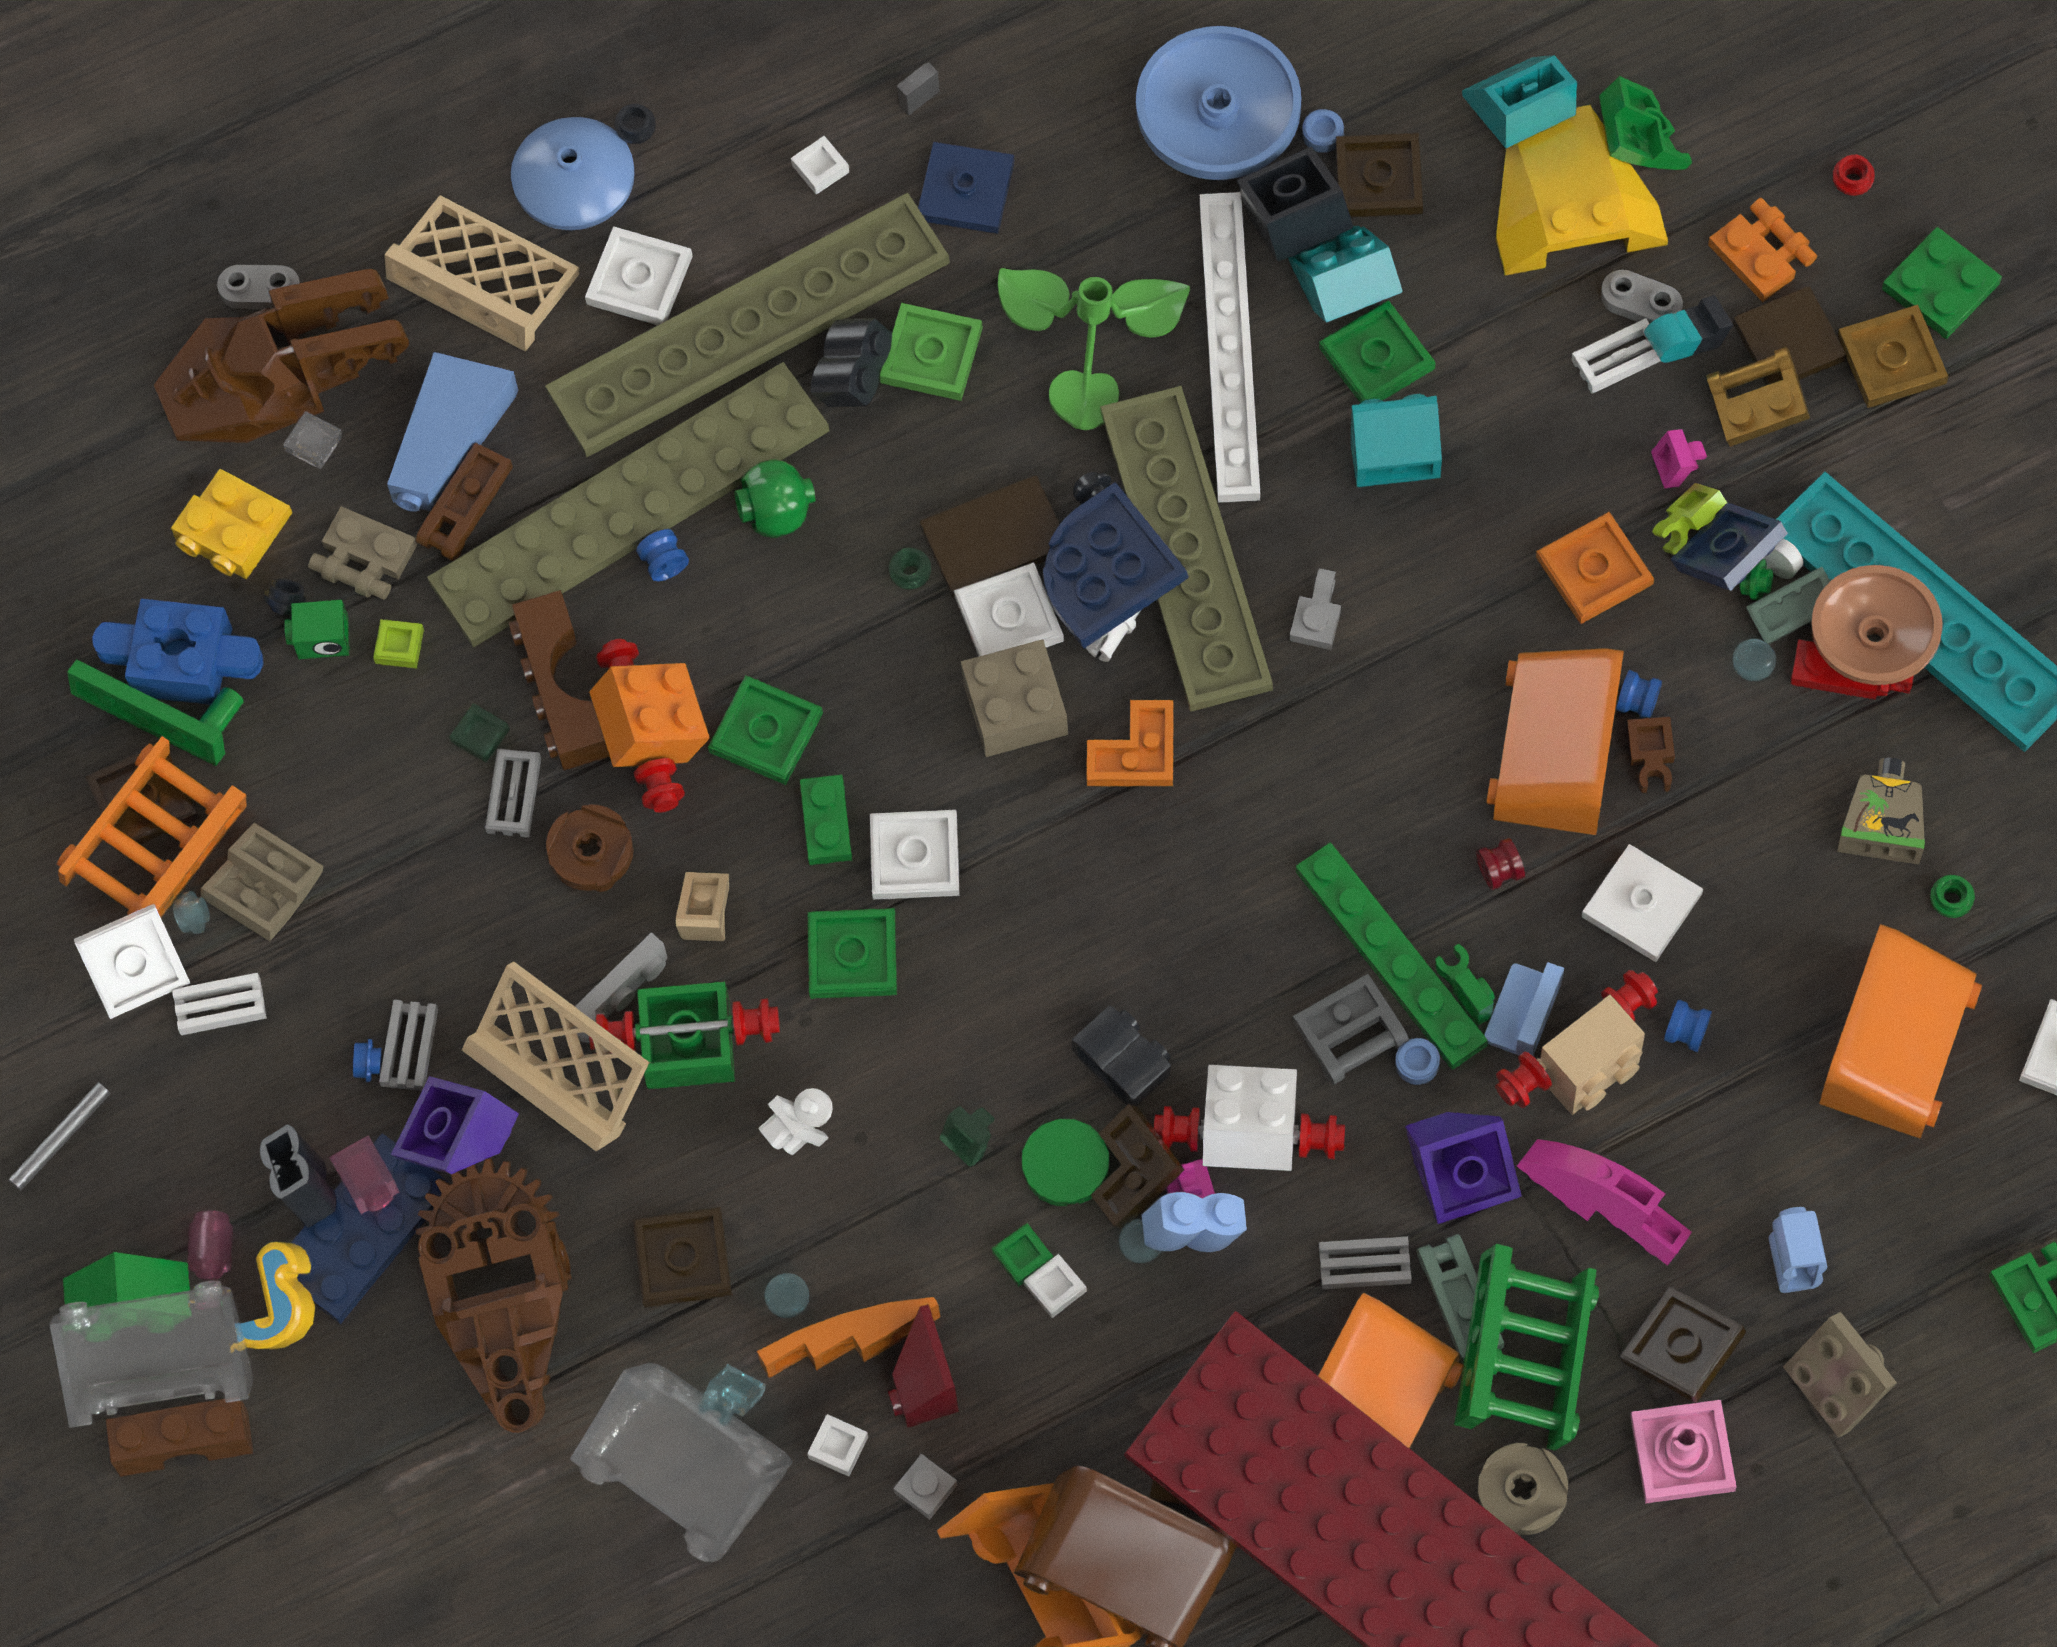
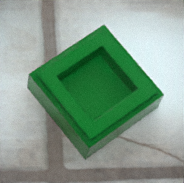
M1028 1223L991 1248L992 1254L1018 1287L1024 1283L1025 1279L1054 1258Z

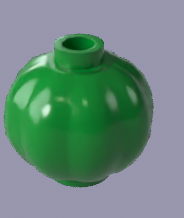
M777 459L765 460L751 467L742 477V489L734 491L736 507L741 522L746 523L756 520V523H751L753 530L760 535L770 538L785 536L800 528L806 519L809 504L816 501L811 479H803L794 466Z

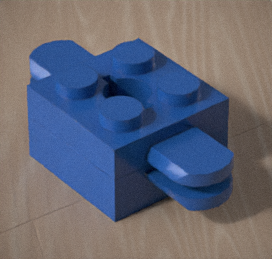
M140 599L136 624L103 622L95 629L93 634V646L100 661L105 664L127 666L125 678L128 685L155 699L211 705L220 692L223 677L253 679L261 672L264 665L263 655L256 639L247 636L231 635L232 626L224 607Z

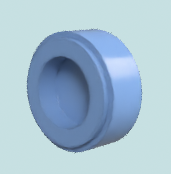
M1315 110L1307 115L1303 122V140L1309 148L1312 147L1316 152H1330L1336 149V136L1344 135L1342 119L1331 110Z
M1421 1038L1410 1039L1397 1050L1395 1060L1397 1073L1404 1081L1410 1084H1425L1431 1081L1439 1070V1052L1428 1040Z

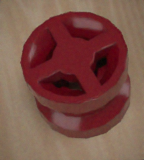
M1510 838L1501 840L1498 847L1493 849L1483 847L1476 850L1480 871L1491 890L1500 888L1503 881L1508 879L1517 881L1525 878L1522 860Z

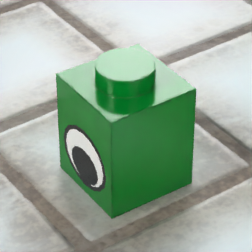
M343 600L291 604L292 619H285V638L287 645L294 646L298 659L349 655V623Z

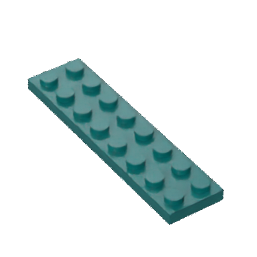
M1824 472L1776 519L1782 522L1788 532L1783 539L1792 543L1800 552L1803 566L1810 572L1823 567L1830 581L1843 572L1867 565L1894 567L1919 579L1934 595L1942 615L1940 644L1934 657L1924 668L2023 752L2057 720V665L1828 473Z

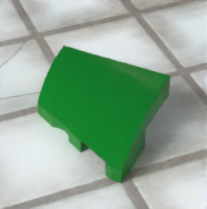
M1619 76L1599 95L1610 157L1634 165L1657 169L1683 170L1692 164L1689 153L1677 151L1669 137L1675 132V129L1661 112L1660 104L1652 90Z

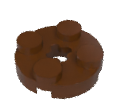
M601 805L581 806V810L573 811L570 814L567 811L552 824L546 839V849L551 870L560 881L577 890L604 892L611 889L615 882L621 879L627 872L633 858L632 837L624 820L612 809ZM591 839L597 840V847L600 851L589 857L583 856V850L579 848L580 844H589Z

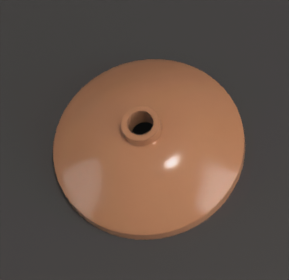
M1867 565L1843 572L1824 587L1816 600L1812 613V636L1822 658L1839 674L1860 683L1886 685L1914 676L1931 661L1940 644L1942 615L1934 595L1919 579L1894 567ZM1876 634L1880 636L1882 640L1879 642H1872L1867 637L1869 635Z

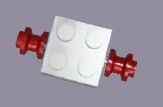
M1208 1065L1205 1118L1201 1120V1126H1199L1200 1108L1194 1107L1189 1116H1179L1174 1114L1171 1106H1164V1114H1155L1154 1130L1169 1149L1173 1142H1186L1191 1152H1198L1200 1134V1139H1203V1166L1291 1171L1293 1144H1298V1140H1300L1299 1158H1306L1310 1149L1324 1150L1328 1159H1335V1151H1344L1345 1125L1336 1124L1337 1115H1330L1326 1123H1312L1308 1114L1301 1113L1300 1131H1298L1299 1125H1294L1296 1069Z

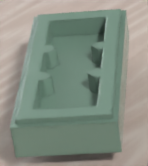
M1823 567L1746 607L1766 646L1812 622V613L1816 600L1824 587L1830 582Z

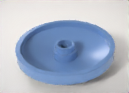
M1211 26L1198 28L1171 39L1160 47L1147 62L1137 86V120L1148 146L1162 161L1184 174L1203 179L1226 180L1239 178L1266 167L1277 159L1290 144L1298 128L1301 115L1300 84L1296 72L1287 57L1278 47L1262 36L1235 27Z

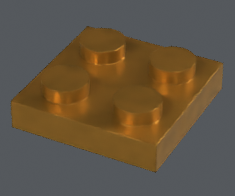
M1918 305L1850 325L1838 331L1837 337L1847 354V361L1867 408L1947 384L1948 374Z

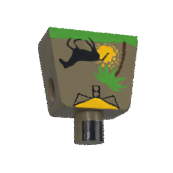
M1882 758L1879 760L1877 776L1860 775L1841 831L1837 852L1912 864L1920 863L1925 844L1922 786L1917 782L1903 780L1904 761L1897 758Z

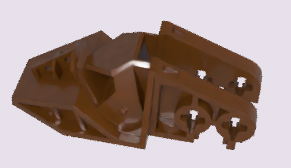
M364 269L275 288L268 291L273 307L271 309L267 307L244 317L205 318L154 384L177 441L248 443L324 412L318 394L358 378V371L368 363L370 358L384 361L388 359L390 364L397 362L396 356L403 353L409 345L404 328L397 320H386L304 339L299 337L300 334L323 325L327 330L336 327V322L339 321L338 314L344 312L349 307L360 306L361 311L366 310L367 313L380 309L379 302L387 300L389 297L379 273L373 269ZM283 334L289 346L278 350L273 338Z

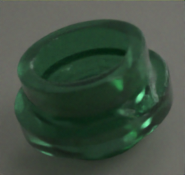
M904 548L897 552L890 560V578L900 588L909 590L919 588L930 578V560L924 552L918 549ZM908 566H914L918 569L912 575L903 573V570Z

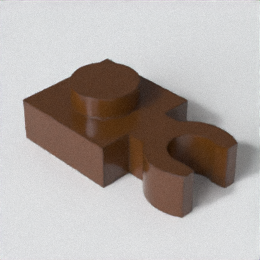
M1657 717L1627 720L1626 729L1631 766L1643 765L1638 779L1640 792L1647 793L1648 778L1653 776L1659 777L1663 781V790L1668 792L1671 788L1672 774L1670 769L1664 764L1674 763L1675 759L1671 718Z

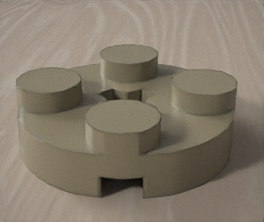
M1525 1443L1506 1445L1490 1455L1479 1475L1477 1497L1482 1507L1516 1534L1533 1535L1551 1527L1564 1511L1567 1502L1568 1478L1563 1465L1555 1455L1543 1448L1540 1450L1536 1447L1527 1446L1528 1444ZM1516 1479H1521L1524 1484L1530 1482L1534 1484L1535 1488L1530 1491L1531 1498L1524 1500L1521 1496L1514 1497L1511 1492L1515 1489L1514 1481Z

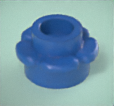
M368 1039V1043H355L353 1057V1078H366V1082H370L372 1074H380L381 1048H373L372 1039Z

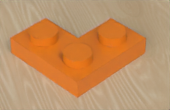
M1130 700V740H1087V786H1173V700Z

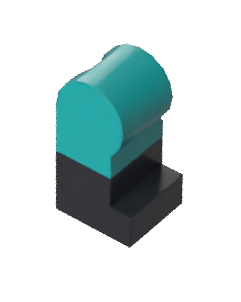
M1712 295L1701 299L1697 306L1679 311L1676 314H1665L1655 319L1646 327L1644 334L1661 362L1667 363L1719 348L1731 330L1733 323L1717 297Z

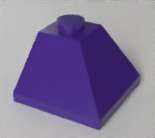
M1446 1112L1405 1126L1415 1166L1438 1224L1522 1197L1504 1122L1500 1116Z

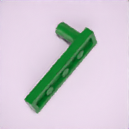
M77 659L67 672L72 695L158 738L163 736L169 740L170 744L214 766H217L225 755L222 732L244 703L243 698L236 691L223 687L200 720H197Z

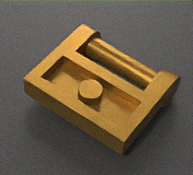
M1787 347L1775 350V355L1732 371L1723 374L1716 371L1706 375L1726 441L1730 447L1810 419L1797 373ZM1781 371L1783 380L1729 399L1728 389Z

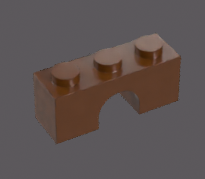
M240 1396L106 1419L110 1460L120 1477L165 1469V1460L181 1455L199 1454L206 1456L209 1461L253 1453L248 1410Z

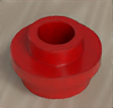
M1846 156L1834 167L1833 182L1837 189L1844 194L1851 196L1864 194L1874 183V168L1863 156ZM1856 174L1860 177V180H1850L1846 176Z

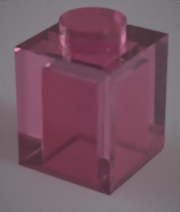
M369 1136L329 1157L360 1214L368 1210L374 1212L384 1208L393 1200L394 1195L400 1193L392 1175Z

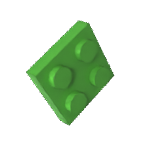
M901 303L892 333L891 350L886 362L882 366L880 382L886 385L962 401L983 328L982 320Z

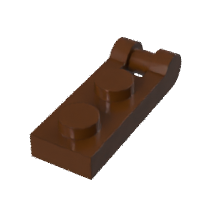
M475 442L420 527L416 536V543L427 549L433 546L441 550V555L451 561L458 559L469 535L512 470L511 460ZM444 522L454 527L449 536L440 532Z

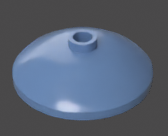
M584 117L557 119L534 130L519 146L511 167L513 191L523 210L539 223L561 230H580L593 227L612 217L628 199L635 176L633 158L627 143L608 125ZM567 157L576 158L572 163L563 162Z

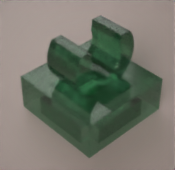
M959 1106L947 1116L939 1139L969 1167H972L984 1156L991 1137L987 1126L994 1122L995 1118L983 1107L969 1115Z

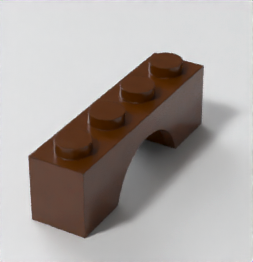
M561 590L513 604L512 607L516 620L508 623L515 646L523 644L525 646L528 657L520 659L527 684L536 681L539 694L532 696V700L539 721L547 719L551 732L543 734L550 757L559 756L563 770L609 757L610 755L593 702L569 696L555 682V673L560 660L577 644Z

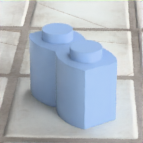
M1185 1192L1169 1193L1162 1196L1142 1214L1144 1243L1146 1246L1159 1251H1175L1188 1246L1201 1252H1215L1229 1246L1247 1230L1244 1200L1226 1193L1211 1194L1203 1199Z
M1804 1207L1785 1209L1773 1221V1232L1768 1237L1779 1290L1782 1293L1814 1289L1823 1282L1822 1273L1827 1269L1816 1213L1814 1211H1806Z

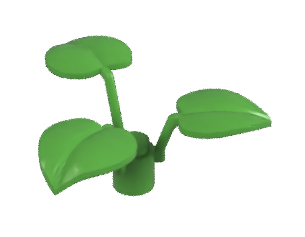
M1001 268L998 275L1000 303L1006 315L1016 325L1028 330H1045L1052 324L1054 315L1063 318L1076 304L1078 316L1083 322L1088 324L1084 374L1074 370L1065 371L1052 381L1049 389V402L1054 412L1072 427L1081 430H1090L1103 425L1100 406L1119 401L1118 385L1112 376L1104 373L1091 374L1096 325L1108 318L1111 308L1116 318H1125L1127 328L1134 334L1149 338L1163 336L1172 331L1179 322L1190 292V286L1168 280L1141 279L1124 283L1112 294V287L1105 279L1090 277L1080 284L1079 291H1074L1072 298L1069 300V290L1062 278L1051 272L1034 269L1010 270Z

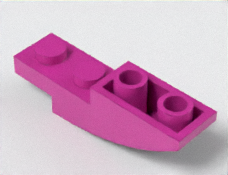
M1537 1139L1517 1165L1531 1180L1543 1186L1561 1200L1567 1208L1579 1214L1586 1221L1597 1210L1613 1226L1624 1231L1642 1245L1648 1253L1656 1256L1666 1265L1672 1261L1692 1233L1658 1206L1665 1195L1664 1192L1641 1176L1603 1156L1571 1145Z

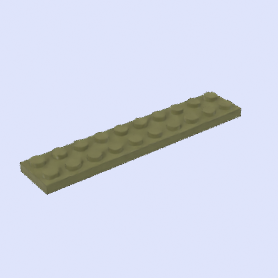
M906 193L545 385L546 392L586 457H589L830 328L836 320L847 319L950 263L949 255L910 195Z
M782 362L427 577L429 584L474 648L509 627L508 622L516 620L512 607L513 604L559 590L563 594L637 549L639 543L647 536L659 530L670 529L742 485L744 474L757 463L765 460L785 459L829 432V425L785 363Z

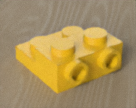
M219 469L200 497L193 495L171 527V530L176 539L175 544L186 554L192 557H197L200 554L211 560L210 563L221 573L232 576L235 573L247 580L291 516L292 510L284 502Z

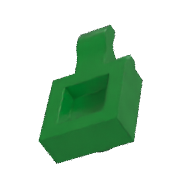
M1457 944L1454 946V954L1460 962L1456 966H1448L1438 956L1435 958V968L1437 973L1453 987L1452 993L1478 1027L1492 1017L1495 996L1488 983L1482 977L1478 979L1474 977L1468 968V952L1463 946Z

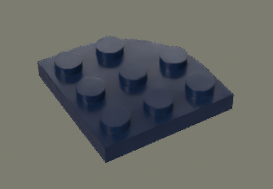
M1116 482L1080 505L1062 521L1049 542L1050 549L1045 567H1043L1044 583L1050 603L1060 620L1083 649L1189 578L1185 567Z

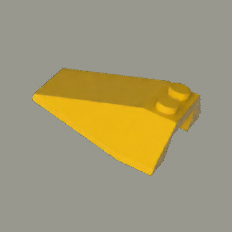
M1591 105L1576 107L1575 116L1506 148L1496 242L1505 275L1546 268L1548 252L1622 238L1627 253L1668 245L1658 203L1630 163L1610 157L1605 126Z

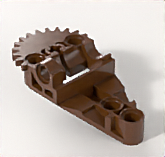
M488 1158L484 1161L482 1172L474 1164L467 1167L466 1177L461 1171L451 1174L453 1184L442 1178L437 1179L435 1183L442 1193L441 1196L426 1193L424 1198L434 1208L433 1210H419L418 1216L430 1222L429 1226L416 1229V1234L421 1235L418 1243V1251L421 1256L418 1259L436 1326L500 1426L509 1432L519 1433L537 1425L545 1413L546 1407L542 1391L543 1386L549 1384L550 1374L546 1375L554 1337L557 1334L562 1293L569 1289L567 1280L572 1279L571 1267L566 1247L563 1241L559 1239L555 1221H551L560 1216L559 1211H548L545 1207L553 1196L551 1194L540 1197L536 1196L542 1181L536 1179L528 1185L524 1184L527 1169L524 1167L512 1177L510 1161H503L498 1172H495L493 1160ZM523 1210L532 1213L536 1219V1227L532 1234L525 1233L519 1227L518 1217ZM491 1227L493 1236L487 1239H479L477 1230ZM438 1233L446 1234L450 1238L452 1248L448 1256L438 1253L434 1246V1240ZM487 1250H489L492 1264L530 1254L536 1280L459 1300L454 1286L453 1274L488 1265ZM504 1355L512 1357L517 1362L518 1373L515 1378L506 1377L500 1369V1362ZM515 1399L523 1400L529 1407L530 1415L526 1422L517 1420L512 1413V1404Z

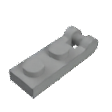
M651 932L575 1007L595 1022L597 1014H604L607 1018L614 1010L618 1012L623 1010L634 998V991L645 980L652 981L664 969L665 961L668 959L664 943ZM577 1033L580 1041L590 1043L589 1036L586 1033Z

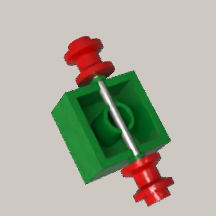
M725 982L638 989L639 1024L634 1023L632 1011H625L622 1021L609 1022L604 1014L596 1015L597 1024L633 1051H637L636 1040L641 1042L642 1057L649 1062L644 1073L648 1089L735 1082L732 1034L735 1032L736 1045H744L746 1037L749 1035H761L764 1042L769 1043L772 1042V1033H780L778 1006L770 1007L768 998L761 999L758 1008L744 1009L740 1001H734L732 1017L730 1015V1001ZM589 1036L591 1050H596L593 1039Z

